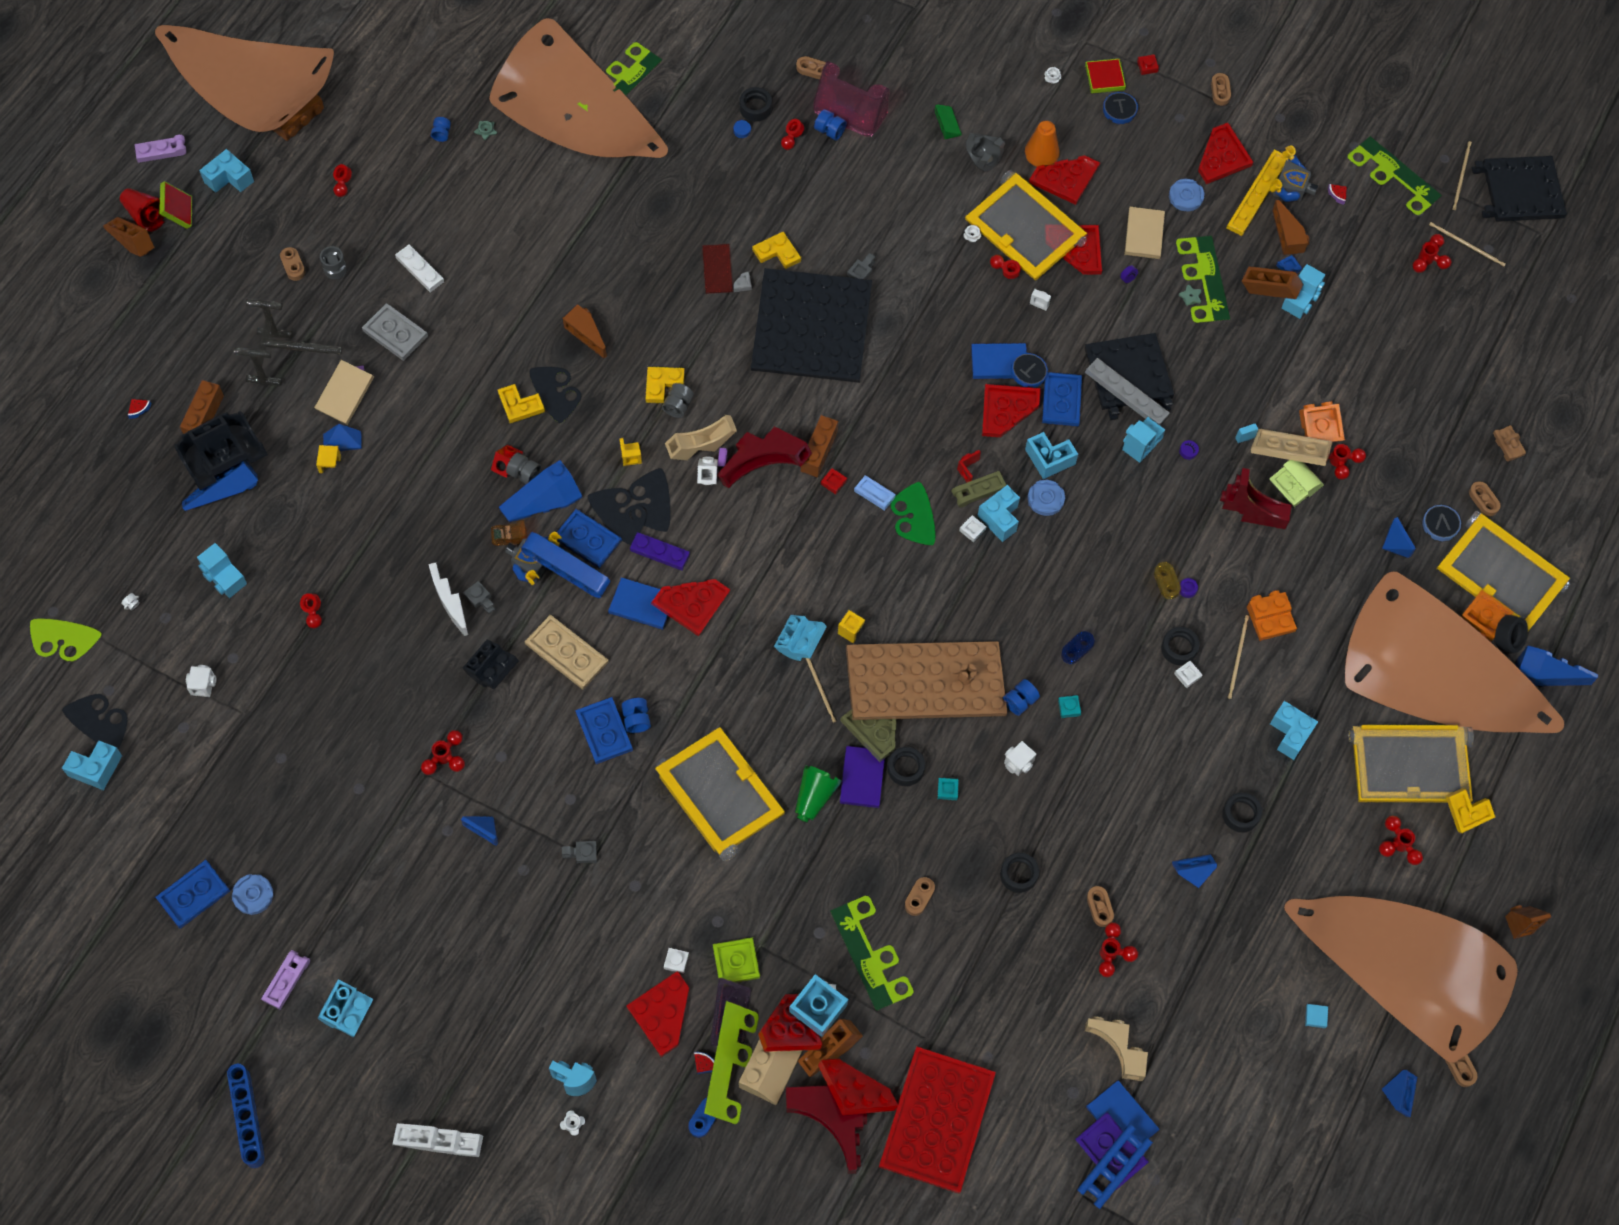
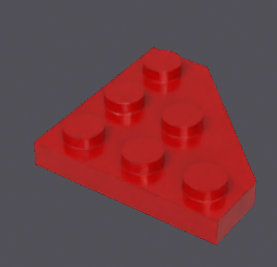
M1229 123L1212 129L1198 169L1206 184L1253 165L1252 159Z
M1084 155L1079 156L1075 160L1068 161L1066 159L1054 162L1053 165L1049 166L1040 165L1037 166L1030 177L1029 183L1076 205L1099 168L1100 162Z
M1045 225V243L1053 251L1074 234L1064 225ZM1078 225L1087 234L1062 258L1083 275H1101L1099 226Z
M985 384L982 436L1002 437L1037 410L1040 403V388Z
M716 579L698 583H684L671 587L664 586L651 604L699 636L730 592V589Z
M678 971L626 1006L660 1057H663L679 1045L689 987Z
M785 994L758 1035L764 1052L819 1050L821 1048L822 1042L819 1035L789 1012L790 1005L799 994Z
M840 1059L820 1061L818 1067L842 1115L895 1111L898 1107L891 1090Z

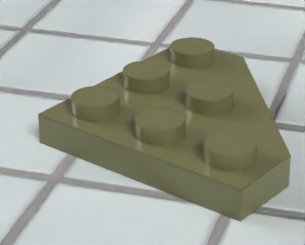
M852 709L841 717L840 721L879 762L895 750L896 719L852 720Z

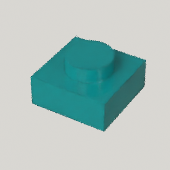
M1078 695L1058 698L1061 718L1081 715Z
M939 778L937 799L957 800L958 779Z

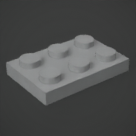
M387 303L362 327L363 332L403 361L428 337L426 331Z

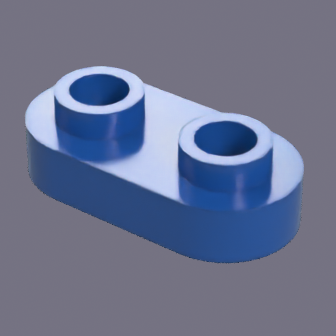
M707 1098L700 1103L689 1121V1131L697 1138L706 1136L717 1119L716 1117L704 1114ZM701 1122L703 1127L697 1129L695 1127L696 1123Z

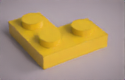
M784 232L752 246L753 252L761 263L775 256L778 257L785 269L801 262L800 255Z
M648 367L646 403H664L665 387H671L674 383L684 385V368Z
M515 384L498 389V394L509 423L545 412L539 394L521 399Z
M1464 788L1445 796L1457 831L1460 833L1495 818L1489 799L1484 798L1471 805L1467 790Z

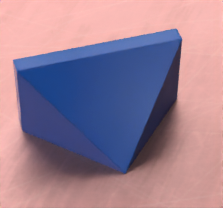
M338 424L323 434L324 446H338L339 451L362 449L361 431Z
M1396 517L1389 527L1382 549L1409 558L1416 548L1400 520Z
M462 817L461 821L464 827L497 846L498 838L493 817Z
M1211 854L1172 862L1176 872L1198 888L1217 868V863Z
M1402 1070L1382 1088V1091L1398 1112L1406 1117H1411L1417 1077L1407 1070Z

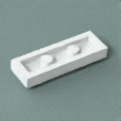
M407 245L395 254L396 259L429 292H432L444 283V279L410 245Z

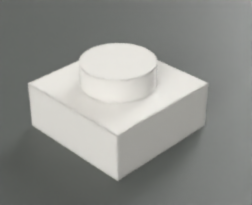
M1034 289L1030 304L1046 311L1049 307L1051 296L1044 291Z
M972 515L960 527L959 531L974 542L986 530V526Z
M1191 661L1184 664L1174 673L1186 688L1202 677L1201 672Z
M669 948L664 969L684 974L689 952Z

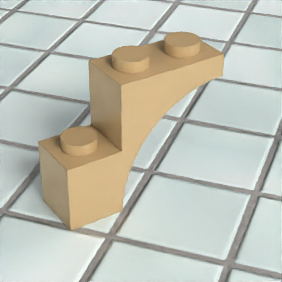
M725 415L717 422L703 429L688 433H675L665 445L671 459L689 460L698 450L715 452L737 430L731 415Z
M1101 1017L1088 1018L1085 1031L1100 1036L1112 1046L1120 1060L1122 1078L1143 1081L1146 1076L1148 1052H1143L1141 1048L1137 1047L1127 1049L1129 1025L1124 1024V1021L1121 1020L1109 1022L1104 1021V1018Z

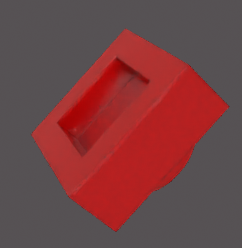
M1155 55L1138 57L1137 63L1141 75L1158 72L1159 67Z
M831 468L822 479L821 485L837 494L847 482V478Z

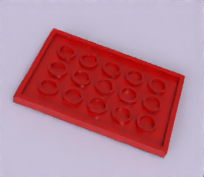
M916 1046L879 1168L960 1194L996 1072Z

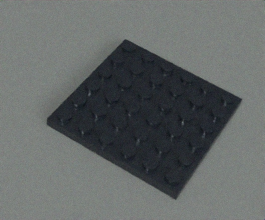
M764 268L751 371L860 383L872 280Z

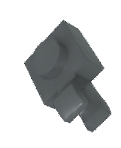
M869 253L863 262L857 260L847 271V276L850 278L867 279L872 273L871 267L875 264V256Z
M479 581L463 592L464 596L475 608L481 605L488 614L495 610L493 603L489 600L491 597L490 593Z
M596 841L576 842V848L563 846L562 858H576V863H597Z

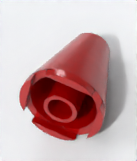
M130 188L125 189L121 193V204L138 226L152 232L163 225L164 216L159 214L160 198Z

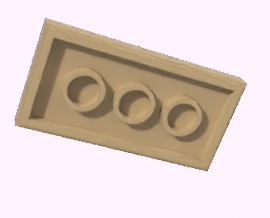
M1258 429L1251 447V453L1326 466L1332 448V441Z
M549 615L525 641V645L582 690L609 663L607 658L552 615Z

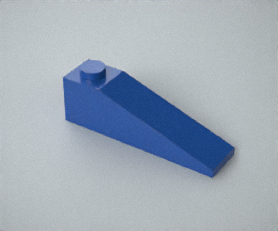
M246 459L240 464L234 465L223 473L214 476L217 482L202 490L197 488L182 501V508L186 511L255 487L258 477L248 460Z
M559 460L500 505L499 509L508 522L531 517L532 514L547 513L551 509L566 508L583 497L571 473L562 461Z
M1532 646L1525 648L1515 664L1535 686L1592 685L1598 678V674L1578 665L1571 666L1567 663L1568 660L1564 658L1558 660L1552 657L1553 653Z

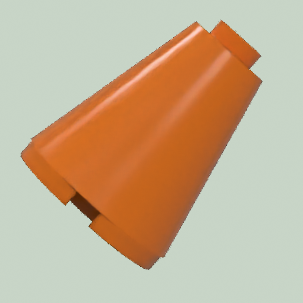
M1042 121L1027 142L1025 154L1028 162L1034 166L1053 165L1058 160L1060 153L1056 129L1052 122Z

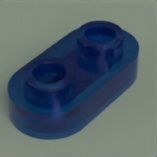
M1086 631L1078 633L1063 647L1061 652L1062 660L1068 664L1077 663L1093 648L1095 641L1093 635ZM1085 641L1087 645H1082L1081 642ZM1072 653L1074 657H1069L1067 654Z

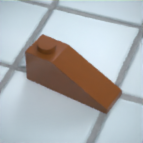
M1276 200L1272 211L1283 255L1304 253L1307 245H1309V236L1306 235L1304 227L1282 202Z
M119 217L103 225L104 229L129 252L139 257L148 254L154 248L147 230Z
M577 304L563 317L564 328L605 359L607 357L606 347L590 311Z
M1522 905L1511 908V911L1505 916L1514 939L1534 934L1551 918L1548 912L1531 906L1523 908Z
M839 1019L820 1038L822 1042L821 1048L819 1050H808L798 1062L808 1076L812 1077L820 1071L818 1065L821 1060L837 1059L857 1043L863 1035L852 1021Z

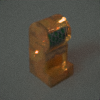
M520 520L515 524L493 526L491 528L492 544L496 546L508 545L509 543L514 545L520 544L523 539H527L525 521Z

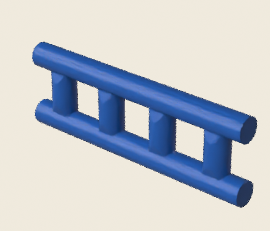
M1130 1123L1077 1189L1082 1195L1087 1190L1097 1198L1094 1205L1099 1209L1102 1208L1153 1143L1147 1137L1142 1142L1133 1135L1136 1128ZM1126 1141H1129L1137 1148L1130 1158L1120 1151ZM1113 1157L1124 1165L1117 1175L1106 1167ZM1100 1174L1110 1181L1103 1192L1093 1184Z

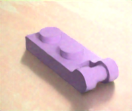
M176 135L174 138L135 144L136 159L140 163L185 155V137L183 135Z
M291 950L261 998L262 1001L281 1010L303 971L308 967L310 959L305 956L301 957L297 952ZM293 963L298 964L297 967H296V969H294V968H292V967H290V966H291Z

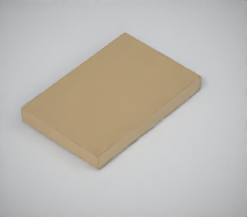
M1129 207L1124 255L1160 259L1165 211Z
M341 360L314 408L348 425L374 376Z

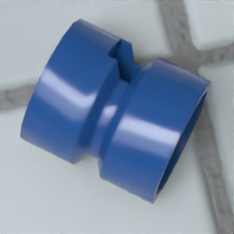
M823 109L815 121L814 129L822 134L826 133L828 137L836 141L842 136L847 121L839 116L834 117V113Z
M1026 679L1020 681L1015 686V690L1012 689L1003 696V700H1006V706L1018 716L1028 709V705H1032L1040 698L1037 689Z
M632 698L622 703L623 716L626 717L624 723L627 732L640 733L651 728L649 715L646 714L648 713V706L645 699Z

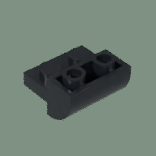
M487 639L462 668L478 684L495 690L519 660L516 656L504 651L500 645Z

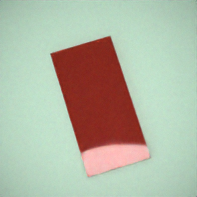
M729 244L703 245L706 294L733 292Z

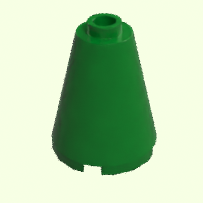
M805 765L795 813L798 814L797 818L807 823L809 820L813 821L839 787L841 780L837 777L832 779L829 773L813 766Z

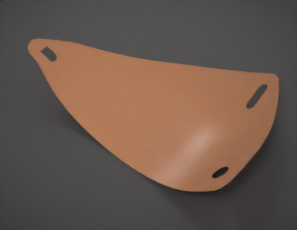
M543 19L521 38L508 56L493 84L489 99L497 109L528 130L563 147L600 157L642 156L661 158L668 153V147L632 102L620 89L614 92L616 86L613 85V81L553 19ZM548 34L553 37L554 42L551 46H545L542 43L541 38L543 35ZM509 92L517 93V97L506 102L499 101V97ZM580 102L583 105H588V111H586L577 104ZM571 114L572 117L570 120H566L564 115ZM651 142L659 147L654 152L647 146Z
M161 25L155 30L157 38L165 47L174 65L195 91L233 122L257 132L279 128L302 109L325 84L334 55V50L330 48H311L241 40L188 27ZM170 31L177 37V41L171 42L165 34ZM323 57H327L318 72L313 75L312 72ZM289 114L284 120L278 122L282 117Z
M1389 572L1380 580L1365 602L1350 638L1345 665V684L1350 690L1395 710L1445 725H1458V727L1489 732L1558 733L1563 730V718L1536 686L1498 648L1462 617L1398 572ZM1390 589H1396L1399 592V596L1395 601H1388L1386 599V593ZM1366 664H1370L1372 667L1371 671L1361 682H1355L1354 677ZM1539 712H1544L1552 719L1548 725L1537 717Z
M1335 896L1314 900L1291 899L1285 904L1286 913L1311 941L1382 1007L1448 1062H1456L1476 1048L1497 1025L1508 1005L1517 977V964L1512 956L1495 940L1472 926L1423 908L1367 897ZM1299 907L1312 909L1314 914L1312 916L1299 915ZM1498 965H1502L1505 969L1506 976L1504 980H1500L1497 976L1496 970ZM1460 1025L1462 1031L1457 1047L1454 1051H1451L1449 1043L1454 1027Z

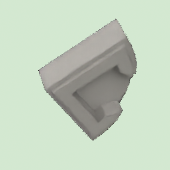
M749 271L742 273L734 282V292L752 290Z

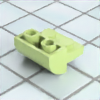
M1294 460L1287 461L1283 465L1284 467L1270 478V481L1293 507H1296L1306 497L1312 496L1324 486L1304 462Z

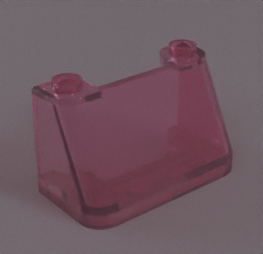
M827 61L822 69L813 103L814 112L819 115L823 109H827L834 113V117L839 116L847 121L846 128L866 137L874 135L888 112L889 88L877 84L871 86L868 92L838 79L840 74L839 67Z

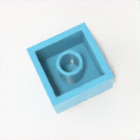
M815 974L790 1005L789 1012L823 1037L848 1005V999Z

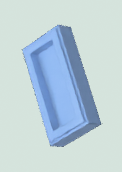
M866 475L854 488V492L884 511L896 496V494Z

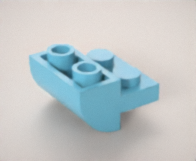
M790 615L774 647L783 655L797 661H801L802 658H811L827 626L823 622L809 621L805 616Z
M338 979L318 1019L331 1028H336L354 1037L373 999Z
M552 1061L549 1067L550 1073L553 1078L564 1083L566 1094L581 1096L588 1093L594 1087L597 1080L594 1071H592L593 1067L583 1062L580 1065L575 1062L571 1070L569 1069L570 1065L563 1061L558 1063Z

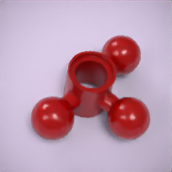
M1434 234L1430 238V242H1426L1423 245L1418 259L1412 265L1415 272H1424L1427 265L1432 264L1434 260L1440 269L1450 267L1451 259L1449 256L1437 255L1439 248L1444 244V237L1442 235Z
M1344 444L1336 445L1328 457L1330 463L1336 467L1334 471L1336 478L1340 480L1346 479L1350 473L1349 468L1345 466L1347 460L1352 459L1355 463H1361L1366 459L1365 451L1357 448L1350 452L1348 446Z
M452 730L447 735V742L437 741L433 744L432 753L434 757L423 761L421 764V771L424 774H434L437 769V763L446 764L449 762V767L454 772H459L464 768L465 762L460 756L453 757L450 750L452 746H457L462 742L463 736L461 732ZM440 750H446L444 755H437Z
M1397 816L1387 817L1385 826L1388 830L1394 831L1396 836L1393 842L1384 841L1380 844L1379 851L1381 855L1390 857L1395 853V849L1400 852L1407 851V861L1412 865H1419L1423 860V855L1419 850L1412 847V844L1415 842V834L1410 829H1400L1401 820ZM1400 837H1404L1408 843H1403Z
M1115 922L1106 925L1105 933L1108 939L1103 942L1100 948V956L1105 960L1099 965V973L1103 977H1111L1114 974L1115 966L1112 961L1116 959L1117 955L1122 956L1127 962H1133L1138 958V951L1134 946H1126L1124 949L1120 947V943L1115 938L1120 936L1121 927ZM1105 947H1113L1115 953H1108Z

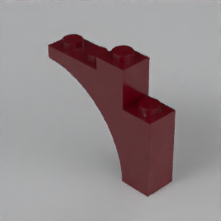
M775 426L764 439L746 432L736 444L738 451L720 470L717 476L723 486L730 488L739 478L762 466L787 463L801 467L812 455V452L805 441Z
M1242 468L1240 475L1236 474L1235 483L1227 484L1226 489L1221 492L1220 501L1223 502L1222 509L1239 512V514H1242L1241 521L1286 529L1290 520L1291 505L1274 500L1258 491L1250 481V469Z
M828 1086L786 1087V1113L801 1114L823 1125L839 1143L846 1160L848 1174H856L857 1168L861 1167L860 1154L856 1155V1146H860L859 1133H855V1131H863V1125H867V1113L842 1115Z

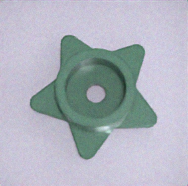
M479 121L478 129L474 131L475 134L482 135L484 140L490 135L497 134L493 129L494 122Z
M1187 285L1186 290L1179 293L1186 306L1201 303L1199 298L1201 289H1193L1190 285Z

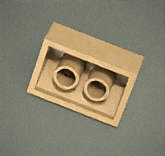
M759 1039L741 1076L739 1088L777 1105L803 1050L764 1052Z

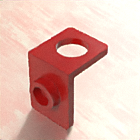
M510 445L504 446L496 451L491 471L503 477H508L506 469L504 471L500 470L497 462L503 461L507 468L513 455L518 452L523 454V452Z
M980 450L972 454H966L958 462L957 470L966 483L972 481L973 478L967 467L980 460Z

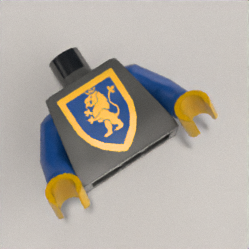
M1292 145L1286 147V151H1283L1282 156L1289 159L1286 160L1279 179L1271 181L1273 186L1270 187V191L1274 192L1273 196L1280 197L1284 202L1301 201L1304 192L1315 195L1318 185L1309 182L1312 173L1300 163L1295 155L1296 150Z
M552 532L544 538L559 546L557 540L562 537L557 532ZM526 538L522 540L519 547L509 543L505 553L512 556V570L520 581L529 582L531 585L537 584L547 567L521 551Z

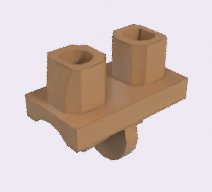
M1511 425L1493 432L1496 438L1495 441L1501 447L1506 461L1525 456L1526 452L1519 441L1520 435L1514 432Z

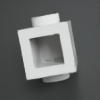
M713 457L699 459L697 483L704 485L716 484L718 459Z
M191 666L190 673H187L186 676L187 690L193 696L210 697L212 687L216 685V675L208 666Z
M1021 741L1015 748L1012 746L1005 753V767L1009 772L1015 773L1018 776L1022 772L1027 773L1033 766L1032 763L1035 761L1036 753Z

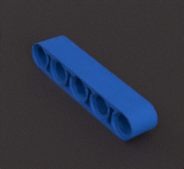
M531 532L521 547V551L596 598H601L610 584L608 577L537 533Z
M234 1064L228 1069L227 1077L241 1157L249 1167L258 1168L264 1163L265 1155L251 1076L243 1065ZM239 1071H243V1076L240 1079L235 1080V1074ZM247 1091L246 1097L238 1100L239 1093ZM250 1111V1117L247 1120H242V1114ZM254 1132V1137L249 1141H245L246 1134ZM253 1152H257V1159L253 1162H250V1154Z

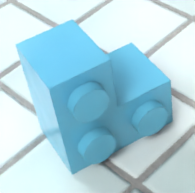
M227 149L199 170L204 183L215 193L229 182L240 192L254 182L250 169Z
M1306 264L1298 276L1303 286L1297 299L1285 298L1282 309L1299 319L1304 313L1308 314L1312 308V301L1316 302L1321 295L1320 291L1325 285V282H1323L1325 274Z
M1149 417L1143 422L1139 420L1135 425L1131 424L1126 431L1127 436L1123 440V451L1140 463L1163 439L1165 429Z
M1044 432L1027 439L1025 450L1043 479L1076 465L1078 453L1070 440L1052 446Z
M1008 485L980 505L978 517L1002 542L1017 531L1019 522L1011 512L1018 508L1020 497Z
M216 543L197 557L200 562L198 567L203 572V576L208 582L213 581L216 584L214 587L221 595L225 593L230 598L247 585L244 576L231 564L227 554Z
M1284 701L1270 725L1286 734L1277 750L1294 760L1318 721Z
M98 741L89 758L71 751L62 769L68 777L104 790L122 754L117 747Z

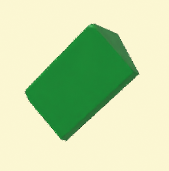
M935 105V114L944 139L961 136L962 134L952 107Z

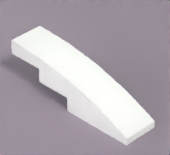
M436 563L429 564L433 582L443 607L464 636L468 635L459 593L451 595L448 579H440Z
M397 1123L393 1145L439 1153L479 1157L483 1136L480 1134L461 1133L457 1130L438 1129L432 1126Z

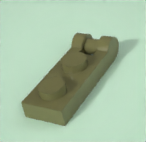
M1000 471L959 485L953 488L951 492L957 498L958 506L962 508L971 502L996 494L1006 486V483ZM968 492L969 495L964 496L963 493Z

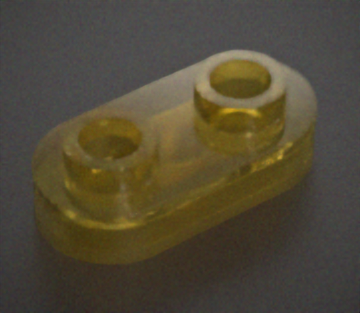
M1159 563L1155 568L1154 576L1160 592L1165 598L1174 599L1181 590L1174 568L1169 563Z

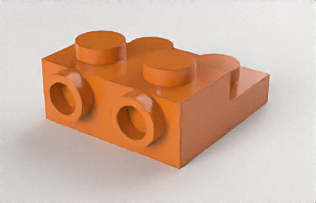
M1332 401L1321 403L1319 407H1315V404L1303 406L1304 409L1299 410L1301 426L1305 431V437L1332 442L1345 440L1339 404H1333Z
M1481 590L1461 617L1492 642L1500 620L1505 615H1512L1514 612Z
M1273 591L1267 597L1262 598L1261 595H1257L1249 601L1247 610L1259 641L1296 632L1297 627L1291 615L1292 608L1286 592Z

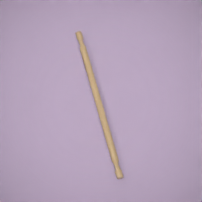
M1471 141L1468 142V147L1466 149L1465 158L1454 200L1453 210H1456L1457 207L1456 205L1460 195L1463 177L1470 152V146L1472 143Z
M1431 222L1429 224L1430 226L1437 228V230L1459 241L1460 243L1468 246L1469 248L1477 251L1485 257L1493 260L1494 262L1499 263L1503 267L1506 265V263L1499 261L1497 258L1471 245L1470 243L1446 231L1445 229L1436 226L1434 223Z
M1245 615V623L1243 624L1230 693L1228 694L1229 699H1232V691L1235 685L1247 621L1249 619L1248 615Z
M806 658V661L812 672V675L823 698V701L826 705V708L829 714L831 715L832 722L834 723L836 722V719L833 716V712L823 691V688L820 684V681L817 677V674L814 670V667L811 663L810 658Z

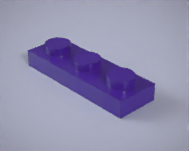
M638 532L630 547L631 552L683 571L690 556L689 551Z

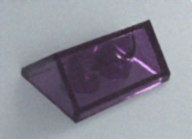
M724 978L718 979L711 1046L717 1047L726 1001L748 1009L751 988ZM747 1015L744 1019L745 1025L747 1023ZM739 1029L737 1042L744 1044L745 1030Z

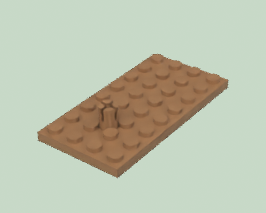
M999 642L860 644L846 646L852 720L1007 715L1006 700H1003L1005 690Z

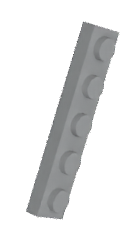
M1097 358L1086 369L1085 373L1143 418L1149 417L1158 425H1161L1168 417L1169 412L1100 359Z

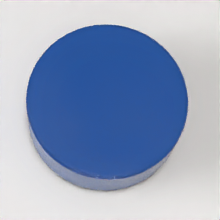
M744 120L737 121L733 127L734 135L738 138L748 137L751 133L750 124Z

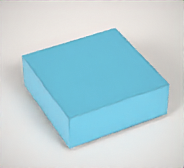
M1252 424L1240 428L1236 435L1237 442L1241 443L1255 438L1258 431L1257 425Z
M1307 1004L1305 1026L1326 1028L1328 1007Z

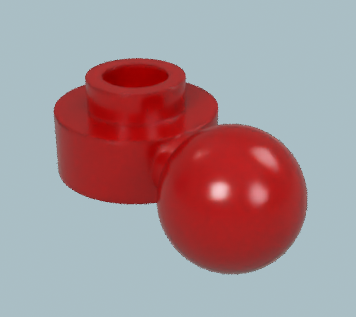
M792 119L788 122L786 126L788 136L783 137L781 140V146L785 150L792 149L795 145L794 138L799 137L803 133L804 124L800 120Z
M344 164L338 165L333 172L334 179L338 181L333 191L338 197H344L347 194L348 189L345 183L350 180L352 175L351 169Z
M1000 255L991 257V267L994 269L1002 268V273L1006 278L1015 279L1019 276L1020 264L1017 261L1008 260L1004 262L1003 257Z
M307 593L302 596L300 606L304 612L309 614L306 618L307 626L313 629L318 628L322 620L316 614V611L319 610L321 601L318 595Z

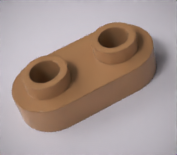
M806 56L800 57L797 60L796 69L802 75L823 80L830 74V66L826 62Z
M1217 73L1212 77L1211 81L1212 97L1217 105L1223 106L1228 104L1231 98L1230 82L1227 75Z
M291 247L283 249L280 253V258L288 278L293 281L302 279L305 275V269L297 250Z
M1483 482L1472 484L1469 489V495L1480 511L1486 516L1496 515L1500 509V502L1488 485Z
M922 877L916 881L905 901V910L908 914L918 916L923 913L935 890L934 882L930 878ZM926 884L929 888L924 890L921 886ZM917 901L919 905L915 907L912 905V902Z
M1100 886L1092 887L1087 894V901L1093 920L1098 926L1106 927L1114 918L1108 893ZM1093 896H1099L1100 900H1094ZM1099 915H1105L1106 919H1100Z
M1452 1046L1449 1049L1454 1051L1457 1046ZM1468 1055L1453 1063L1446 1061L1454 1079L1460 1086L1470 1087L1477 1081V1072ZM1462 1074H1466L1468 1080H1464Z

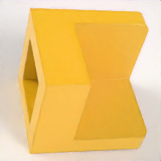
M620 438L623 466L642 464L639 443L624 444L623 438Z
M319 445L316 464L319 473H324V467H336V462L340 461L341 458L338 446Z
M849 610L838 624V634L854 643L857 633L865 623V619Z

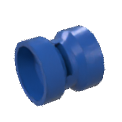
M436 117L433 121L434 128L431 130V137L439 142L447 141L451 122L447 118Z

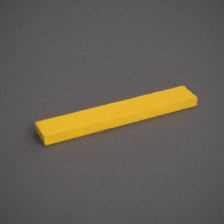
M1273 150L1228 223L1227 229L1241 236L1244 234L1268 195L1270 187L1273 186L1271 181L1279 177L1286 160L1289 158H1284L1281 152Z

